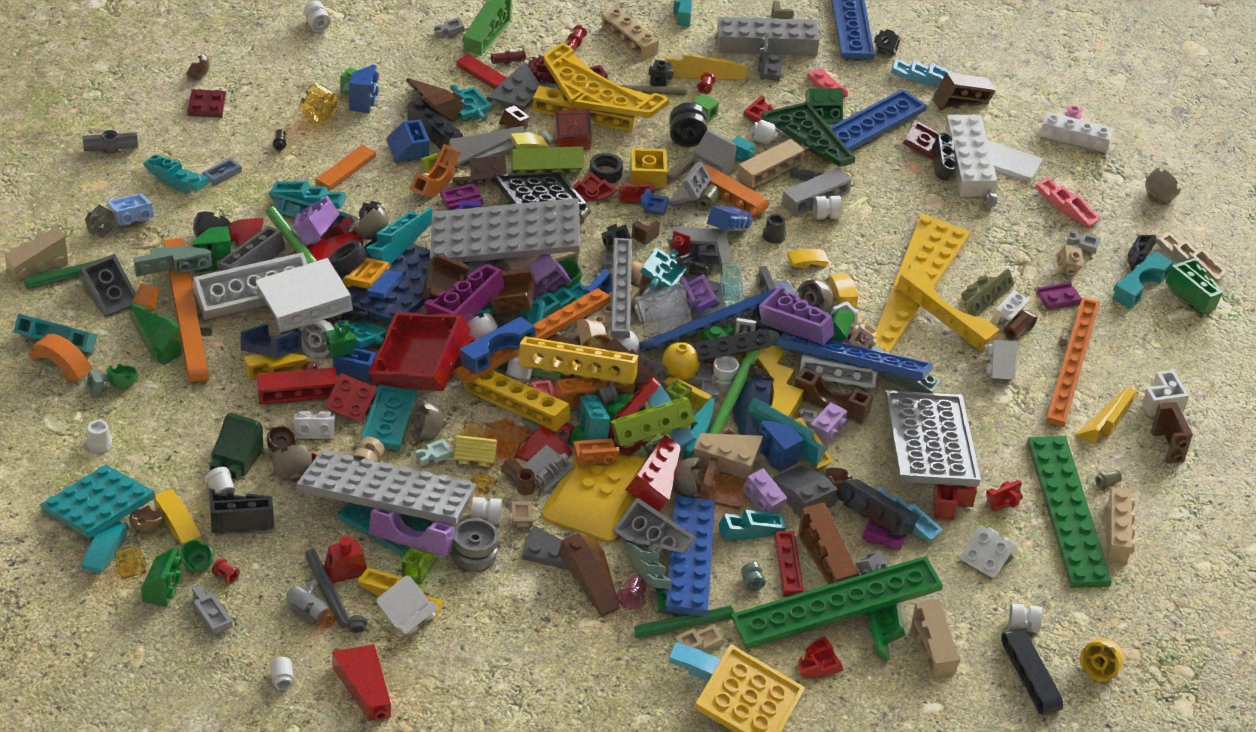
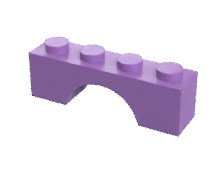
M377 508L371 511L369 534L376 536L378 539L391 540L397 545H407L413 547L414 550L430 552L437 557H444L452 550L454 526L436 521L426 531H416L404 523L400 513Z

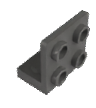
M766 32L765 38H762L758 72H761L760 79L780 81L783 56L767 54L769 33Z

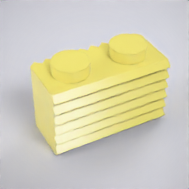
M457 435L454 459H459V464L470 465V461L478 462V466L490 467V463L495 464L498 440Z

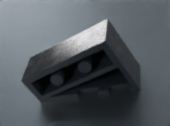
M209 489L212 533L274 529L272 496L248 493L246 496L234 495L233 491L223 494L215 493V489Z

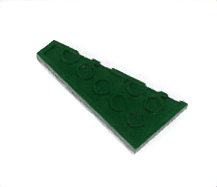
M809 102L762 112L761 118L774 124L776 128L835 165L842 167L855 163L856 157Z

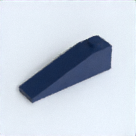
M752 378L745 382L732 409L739 435L758 436L761 422L748 412V407L754 397L769 405L772 381Z

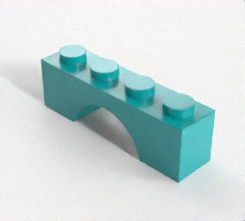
M1154 252L1150 257L1147 256L1143 263L1138 264L1131 273L1125 275L1121 282L1118 281L1115 284L1113 299L1132 309L1141 301L1144 286L1141 283L1163 282L1168 277L1173 261L1157 252Z
M23 314L17 315L13 330L14 333L42 339L47 334H56L70 341L79 350L90 353L94 351L98 336L95 333Z

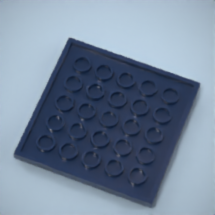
M376 237L375 239L371 240L368 244H366V245L363 247L364 250H365L366 253H367V257H366V258L374 259V258L367 252L366 247H368V246H370V245L376 243V242L378 241V240H377V237ZM411 244L390 264L389 270L403 273V279L385 299L368 296V289L354 285L346 287L351 295L353 310L367 311L369 317L391 324L396 312L415 313L426 302L421 298L430 259V249ZM353 270L346 273L337 272V274L342 280L346 275H349Z

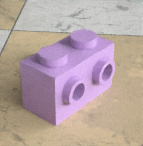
M830 402L811 423L810 429H814L825 447L847 425V410Z
M764 468L749 475L742 489L760 512L779 513L782 511L787 500L785 494Z

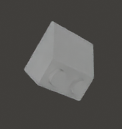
M708 129L694 152L693 166L695 163L702 161L703 164H708L728 176L734 171L737 144Z

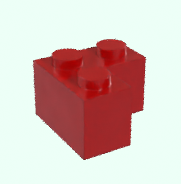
M934 484V518L954 520L957 506L973 507L977 486L966 487L964 485L947 486L944 484Z

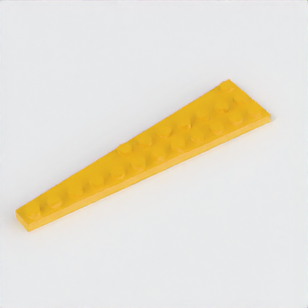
M921 213L875 333L878 335L875 338L877 340L875 345L891 354L922 308L921 305L896 287L900 275L915 264L929 275L930 282L935 289L970 237V231Z

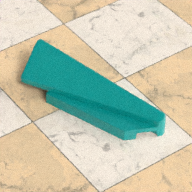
M269 191V196L272 197L280 214L296 218L299 212L313 205L310 202ZM338 211L339 215L332 224L348 216H351L356 222L358 217Z
M427 208L421 214H416L415 211L407 212L377 232L376 237L378 241L366 247L367 252L374 259L391 264L432 224V208Z
M754 397L748 407V412L760 422L769 421L792 426L804 439L800 455L814 467H817L827 447L812 439L815 431Z

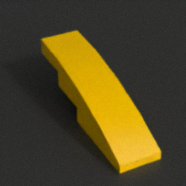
M367 568L357 583L379 597L403 577ZM425 595L429 601H434L438 606V609L434 611L436 615L431 618L434 620L444 606L443 600Z

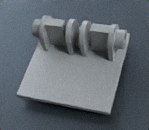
M547 445L522 466L534 471L535 485L545 493L574 468L567 461L569 458L565 453L562 455L558 454Z

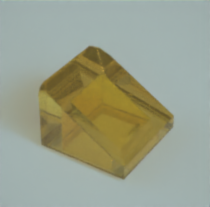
M480 472L473 475L470 482L477 484V490L488 494L498 480Z

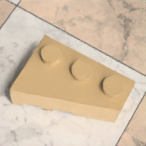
M56 223L46 233L37 234V238L28 244L24 242L5 254L6 269L15 282L68 265L66 237Z
M700 433L694 447L693 457H700L699 461H703L706 467L747 479L752 474L761 452L763 436Z
M940 599L917 602L910 632L932 678L955 674L958 664H960V656L956 651Z

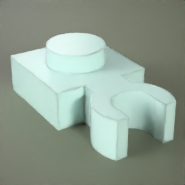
M445 439L427 444L426 450L419 449L415 452V458H420V465H426L430 460L437 463L453 457V450Z

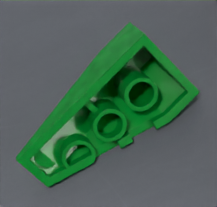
M133 302L129 303L130 319L152 358L165 365L181 356L180 326L165 315L160 317L155 311L148 312L141 305Z

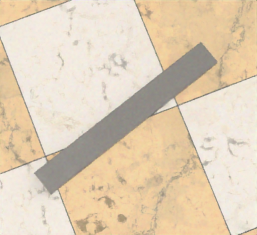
M614 238L611 337L630 338L632 239Z

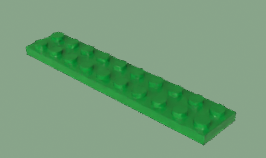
M1028 437L1027 444L1070 587L1111 586L1112 579L1067 437Z
M923 556L731 614L745 648L749 649L943 590V584L927 556Z

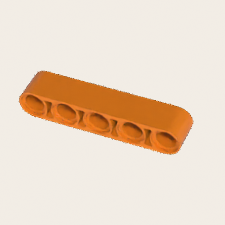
M703 164L711 177L707 186L715 185L719 189V199L735 208L751 213L753 218H756L768 209L769 203L764 196L708 164Z

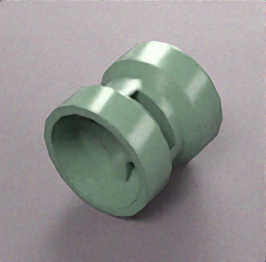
M750 562L741 568V574L743 579H745L744 583L747 590L758 591L765 586L766 581L760 564Z

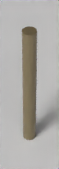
M619 85L642 93L687 94L686 87Z

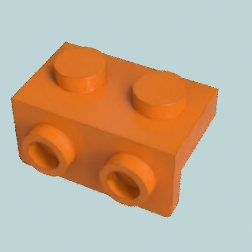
M612 438L574 441L573 443L578 465L611 464L617 461L620 452L618 447L615 448Z

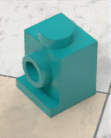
M739 136L732 140V142L737 144L736 160L745 162L755 157V143Z

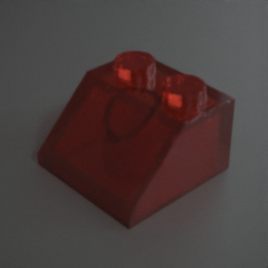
M590 109L555 111L553 135L555 147H583V150H591Z

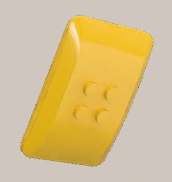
M619 453L616 462L588 466L578 465L575 457L571 463L574 468L559 481L542 512L543 518L550 523L572 531L594 536L595 539L610 543L616 541L619 535L613 529L636 500L625 489L645 461V458L634 454L627 456Z

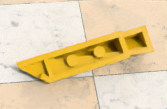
M684 52L682 59L665 56V61L672 63L671 70H674L673 78L701 79L702 74L710 72L716 79L744 80L748 66L736 64V62Z
M1131 387L1124 388L1080 429L1076 436L1094 445L1102 434L1110 437L1139 395V392Z

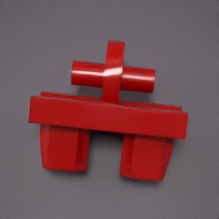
M1019 480L1012 483L1006 481L997 490L993 488L987 490L986 497L987 501L991 502V510L996 512L1007 506L1017 507L1020 500L1023 499L1020 490L1022 482Z

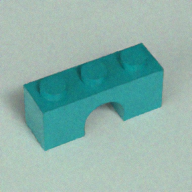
M595 395L580 396L577 419L580 425L585 426L584 433L587 439H608L610 417L600 398Z

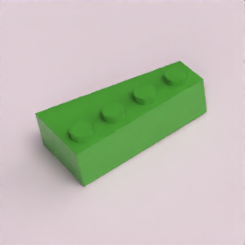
M487 0L462 37L463 50L482 56L511 22L512 0Z

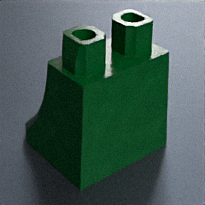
M228 413L224 418L220 434L211 452L210 471L218 467H226L231 473V479L236 480L240 475L245 476L264 451L263 426L261 423L254 419Z

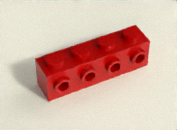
M335 367L257 374L259 404L329 398L337 382Z

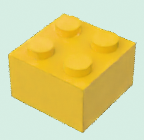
M631 148L630 185L635 184V187H638V184H651L655 188H666L668 172L666 149Z

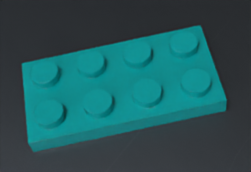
M379 385L361 440L364 437H373L378 439L384 448L400 451L417 398V391Z

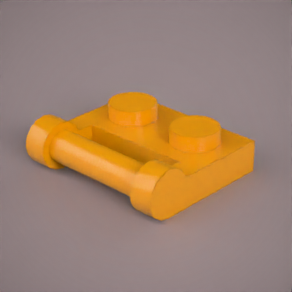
M366 258L349 275H346L342 282L346 287L354 285L369 289L385 270L390 269L389 262Z

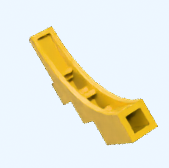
M774 345L771 348L761 349L752 370L761 379L772 381L770 392L771 407L793 419L802 404L804 390L791 386L794 369L782 365L785 350ZM747 352L729 356L742 362Z

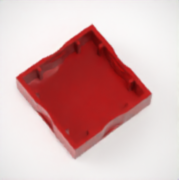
M396 312L386 332L384 343L377 352L368 374L377 387L384 385L403 389L444 391L460 355V349L463 348L470 332V327L463 316L459 314L425 315Z

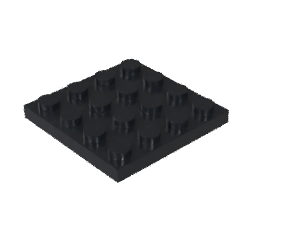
M561 172L494 175L493 181L511 204L578 198L579 210H586V202Z

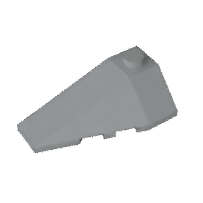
M636 498L613 529L614 532L629 542L685 554L696 539L694 535L639 498Z

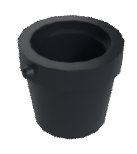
M771 214L768 216L762 235L767 242L776 244L785 240V218L782 215Z

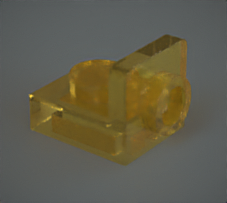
M470 422V424L464 423L460 435L481 438L484 437V429L475 422Z

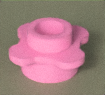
M1074 105L1066 106V116L1075 119L1082 117V108Z

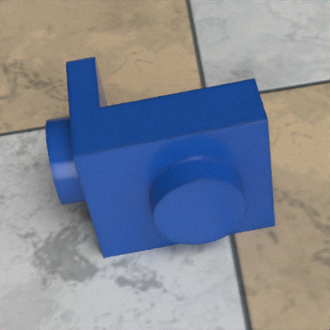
M646 189L644 195H641L640 205H642L645 213L665 216L670 200L666 196L653 195L650 189Z

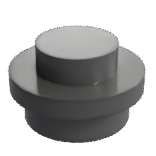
M353 615L346 621V626L352 633L364 632L368 625L367 619L361 615Z

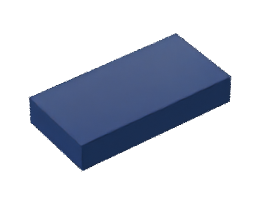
M385 270L367 290L368 296L385 299L401 282L403 273Z

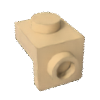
M511 501L512 527L524 530L533 526L532 501Z

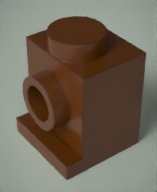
M512 106L504 110L499 124H505L508 128L523 126L525 131L530 117L517 107Z

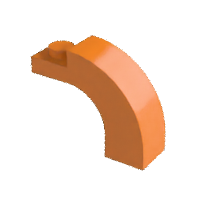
M443 144L431 170L425 174L416 173L409 189L425 197L436 196L453 178L457 170L454 167L461 152Z
M47 334L35 343L34 349L28 353L32 360L48 358L55 362L63 371L68 381L79 380L89 370L93 369L83 353L74 344L56 334Z

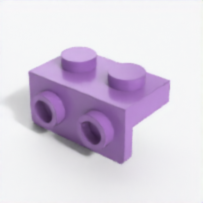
M704 274L688 283L685 277L681 278L684 284L681 288L686 296H690L687 298L692 308L696 307L699 313L719 303Z

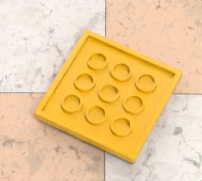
M730 644L693 708L733 732H781L805 687Z

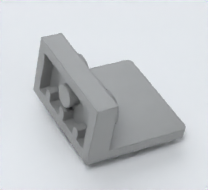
M702 161L695 163L682 181V184L669 201L670 206L674 204L681 205L686 201H695L700 198V194L707 188V184L711 180Z

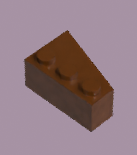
M946 72L932 100L940 111H944L945 108L949 107L957 109L962 105H969L970 107L989 104L996 89L988 78Z

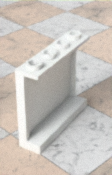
M328 258L255 280L258 296H263L276 319L277 329L280 333L353 310L351 295Z

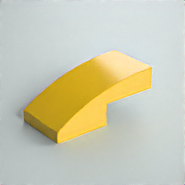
M799 249L787 253L792 267L808 269L810 264L826 267L829 263L824 250Z

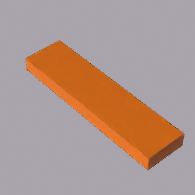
M361 145L317 177L316 184L321 187L327 186V189L330 191L374 159L376 152Z

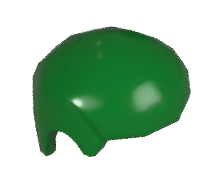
M567 259L559 262L572 281L568 285L566 282L561 284V287L569 288L581 281L582 271L577 261Z
M118 364L117 368L113 369L109 365L106 369L110 384L116 388H127L138 379V372L132 366Z
M198 539L187 541L180 551L182 564L189 571L196 573L204 572L213 563L214 554L208 544H204Z

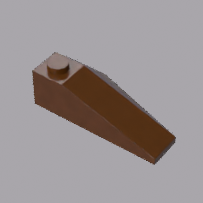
M410 78L406 79V82L422 96L426 103L453 121L466 105L461 100L462 96L455 91L451 93L440 87Z
M579 532L563 539L558 554L601 617L618 610L620 605L605 552L594 536Z

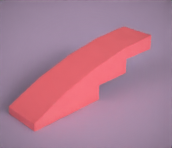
M1049 176L1035 185V188L1051 204L1080 224L1090 227L1101 219L1078 193L1073 196L1064 185L1058 187Z

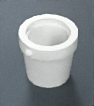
M94 420L88 425L86 445L94 453L106 452L113 445L108 424L103 420Z
M226 467L215 468L205 476L204 480L207 487L215 489V493L227 494L228 491H233L235 494L231 473Z

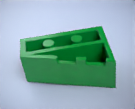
M1193 258L1172 265L1165 283L1173 291L1181 295L1184 300L1197 308L1199 312L1205 314L1216 310L1223 292L1212 278L1209 279L1206 276L1207 271L1205 268H1200L1198 259Z

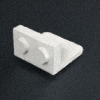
M980 525L962 553L961 560L990 578H995L1008 557L1015 558L1018 549L1015 545L1016 543L1010 538H1003L998 535L999 533L990 527L987 529Z
M410 576L403 577L376 600V603L400 634L408 633L410 635L419 628L418 624L423 620L427 622L436 615L434 611L438 609L435 602L429 601Z

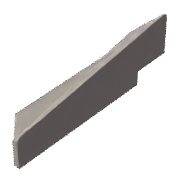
M520 126L450 139L449 146L461 152L456 165L467 162L470 158L508 155L512 149H516L511 140V134L524 133V127Z

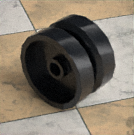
M687 102L679 104L670 112V136L674 143L688 148L698 146L708 130L707 114L702 106Z

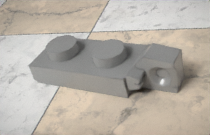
M200 585L192 588L194 608L213 635L233 627L231 618L213 593L206 594Z

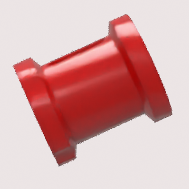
M705 72L701 75V81L697 84V89L700 93L709 94L712 91V85L716 81L712 73Z
M224 558L218 559L212 566V573L222 577L228 585L233 584L239 577V569L229 565Z

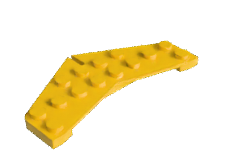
M563 42L544 55V64L571 105L574 104V107L650 118L669 105V98L657 93L648 95L628 89L596 74L573 54L574 50Z

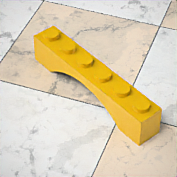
M915 264L900 275L896 286L898 289L980 352L984 350L987 341L996 340L1000 329L985 318L963 313L945 302L934 290L929 275Z

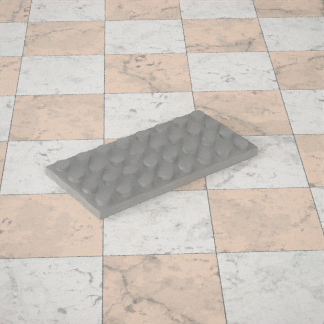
M578 198L432 212L430 259L436 254H444L455 261L472 262L580 251Z
M886 390L885 399L899 481L905 483H925L928 485L980 486L981 479L963 396Z
M325 450L320 451L300 478L296 491L456 525L476 492L477 484L465 479H452L447 475H433L428 471L419 472L409 467H396L390 463H377L371 459H358L352 455L335 454L333 451Z

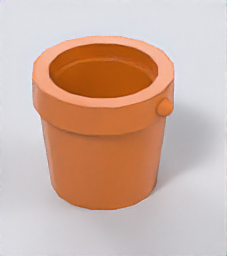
M141 283L132 302L145 307L149 311H155L159 289Z

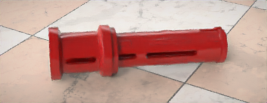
M576 25L573 28V33L569 34L566 44L573 50L580 46L582 38H585L587 35V29L582 25Z

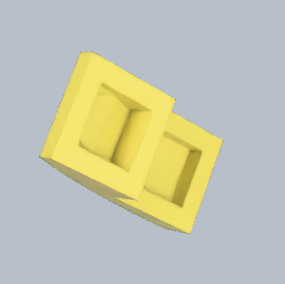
M531 133L511 134V140L516 149L549 148L545 139L540 135Z

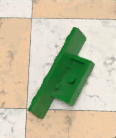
M899 603L867 613L872 626L870 632L875 643L873 649L876 655L881 656L885 661L890 660L887 644L905 636Z

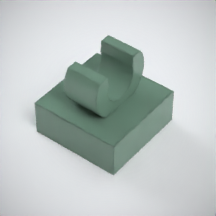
M97 369L89 370L86 387L92 397H100L101 391L108 389L104 382H109V378L106 374L99 375Z

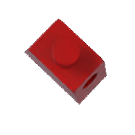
M344 536L340 539V543L328 547L324 568L332 584L361 577L367 569L364 554L358 540H352L350 537Z

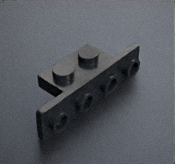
M768 329L693 343V347L698 354V361L771 348L772 346Z

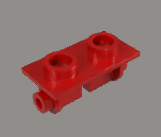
M622 184L617 190L619 202H640L641 195H644L645 190L650 189L651 194H653L655 187L651 184H638V189H635V184Z
M673 231L671 251L676 249L679 252L677 257L689 253L691 236Z

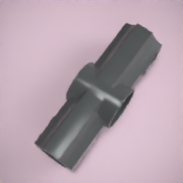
M106 130L102 135L83 136L84 151L103 150L108 154L116 153L119 149L138 148L137 132L117 133L114 130Z

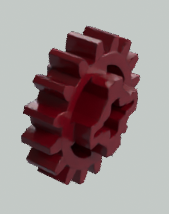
M538 55V58L533 57L532 60H529L527 65L538 82L542 80L543 83L548 81L552 83L554 78L544 64V56Z

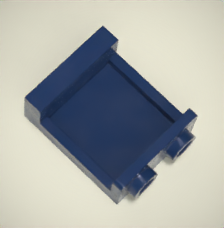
M262 324L241 331V350L277 358L302 349V331L295 329L277 336H270L269 325Z

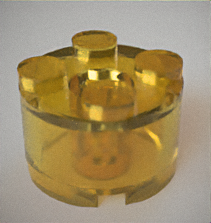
M314 83L306 90V98L302 97L300 101V112L322 125L329 116L333 117L337 113L338 108L336 105L339 95L322 84Z

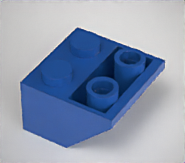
M373 64L352 73L349 82V111L370 113L371 108L375 106L376 96L379 94V86H376V82L378 83L379 72H376V65Z
M421 119L404 121L386 138L395 162L421 159L429 156L430 140Z
M354 348V353L333 358V367H335L336 375L342 373L354 379L371 382L372 379L368 372L377 353Z
M762 421L758 436H763L760 453L768 459L769 464L775 467L779 473L797 464L804 439L790 425Z

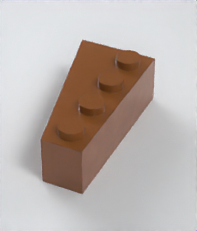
M825 503L802 508L798 537L828 585L859 576V571L854 565Z

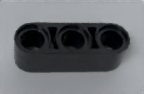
M941 132L932 145V154L936 176L946 181L954 172L957 163L953 138L948 133Z

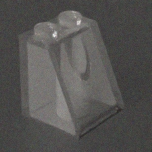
M674 284L635 297L645 333L662 334L692 321V311L687 303V292L683 284Z

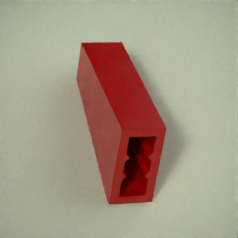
M353 230L319 241L313 245H307L306 248L317 261L326 258L330 260L332 253L342 245L351 241H359L364 246V242Z
M375 644L332 651V667L367 719L373 721L390 718L391 702Z

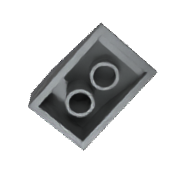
M115 253L80 267L78 277L88 295L105 317L129 308V303L132 302L136 292Z
M800 465L772 477L773 481L787 497V504L800 518L802 508L823 502L827 509L835 506L838 489L822 474Z

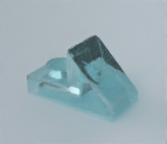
M740 262L721 264L720 283L723 286L724 301L744 299Z

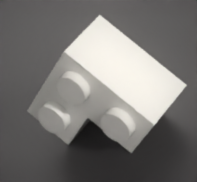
M987 341V345L984 346V356H987V360H990V363H987L986 373L989 374L990 379H1015L1017 341Z
M1174 370L1156 372L1153 386L1146 388L1142 405L1149 417L1155 416L1158 404L1177 402L1181 412H1184L1189 394Z

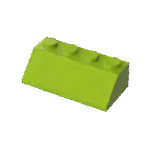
M583 147L512 149L509 152L511 170L516 173H527V171H534V173L544 171L562 173V170H569V173H579L584 168Z

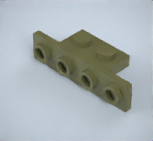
M1009 269L1004 270L997 277L981 276L975 283L967 286V289L961 293L962 300H967L964 303L967 314L977 316L1014 286Z

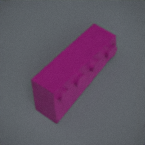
M485 264L467 276L468 279L465 281H458L453 284L454 288L447 292H440L438 298L433 301L429 299L424 302L427 315L459 314L468 323L490 302L491 297H495L505 287L502 270Z

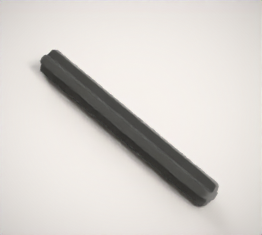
M307 550L305 557L341 628L347 627L346 621L350 618L316 550Z

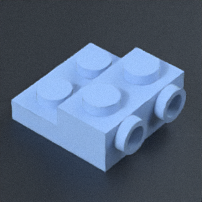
M142 193L107 201V207L113 213L114 221L118 225L128 226L132 222H144L154 217L152 203Z

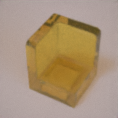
M139 544L115 551L116 567L121 579L146 573V561Z

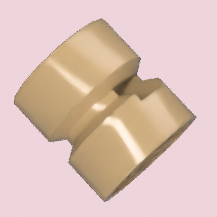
M364 437L352 456L358 459H371L373 462L378 463L385 452V448L378 439Z

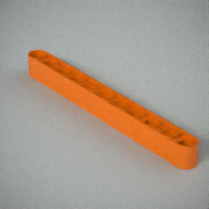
M183 238L164 239V247H184ZM168 270L177 321L180 326L189 383L209 381L208 367L189 271L175 274L174 270Z

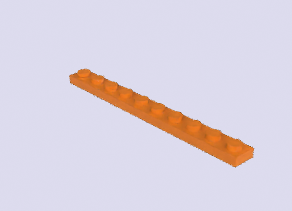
M597 288L535 323L536 338L545 340L575 323L578 319H582L610 303V295ZM506 348L496 351L490 357L491 367L477 375L461 365L453 370L454 377L467 385L519 355V349Z
M1082 297L1046 423L1065 427L1100 305L1099 301Z

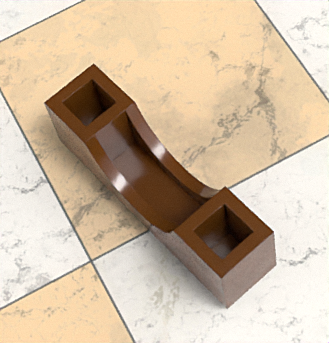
M805 367L802 368L795 378L794 387L804 390L802 398L823 408H826L831 402L847 410L846 417L862 424L871 412L873 395L859 389H855L849 394L837 393L824 383L820 373Z

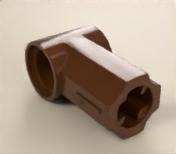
M1022 309L1004 327L1003 333L1011 341L1017 339L1026 330H1032L1036 324L1037 316Z
M509 458L505 460L500 468L501 472L517 486L518 493L521 495L532 494L535 490L534 471L523 468L515 459Z

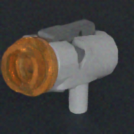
M311 580L306 590L298 585L291 587L286 594V601L292 606V612L317 627L329 628L332 626L336 615L321 599L319 600L315 597L314 592L318 586L317 581Z

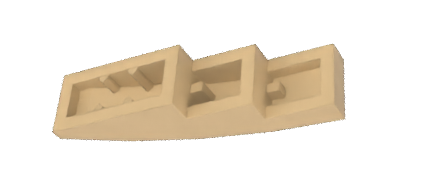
M1169 231L1156 242V244L1180 263L1197 258L1200 268H1205L1207 271L1206 276L1209 279L1212 278L1215 282L1227 273L1202 247L1196 250L1186 239L1180 242Z

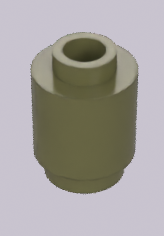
M708 185L700 194V198L696 200L699 207L705 210L711 209L719 198V189L715 185Z

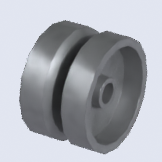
M478 518L459 522L455 526L451 551L453 561L465 570L479 571L489 568L497 557L498 532L495 526L484 519Z

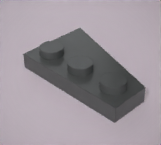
M533 525L522 553V559L569 570L558 554L562 539Z

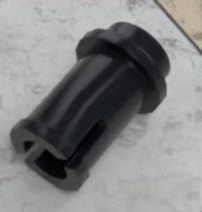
M276 130L275 139L272 143L273 147L278 151L285 149L287 145L285 140L286 132L284 130Z

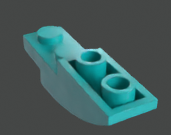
M157 154L152 155L143 162V165L159 180L185 194L190 190L198 192L209 184L208 177L182 169L181 162Z

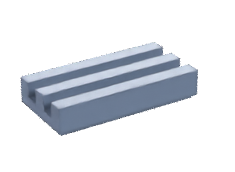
M230 158L202 172V175L208 177L211 185L215 186L242 172V167Z

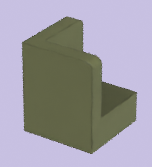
M773 1L771 16L772 19H793L794 10L781 9L780 2Z

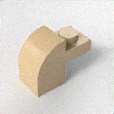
M578 319L576 321L578 328L567 337L578 340L582 344L593 335H606V330L601 322Z

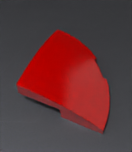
M592 172L582 181L578 180L573 185V188L584 201H600L617 192L614 186L605 179H599Z
M249 218L231 222L229 231L230 241L234 239L238 243V247L262 231L263 218Z
M542 425L526 441L518 452L517 458L528 462L546 445L558 454L562 455L565 453L568 457L573 455V451L554 432Z
M826 636L809 645L805 649L804 660L800 657L798 663L802 677H824L844 671L842 663L835 655L833 646Z

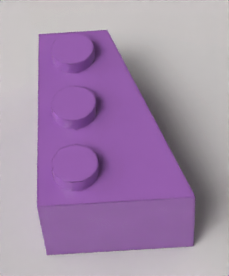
M326 196L296 215L293 228L305 246L309 243L313 245L320 240V237L338 217L339 212L330 198Z
M551 254L540 255L535 261L524 267L532 268L536 281L533 300L540 298V294L546 291H556V287L565 282L567 285L572 283L564 268Z

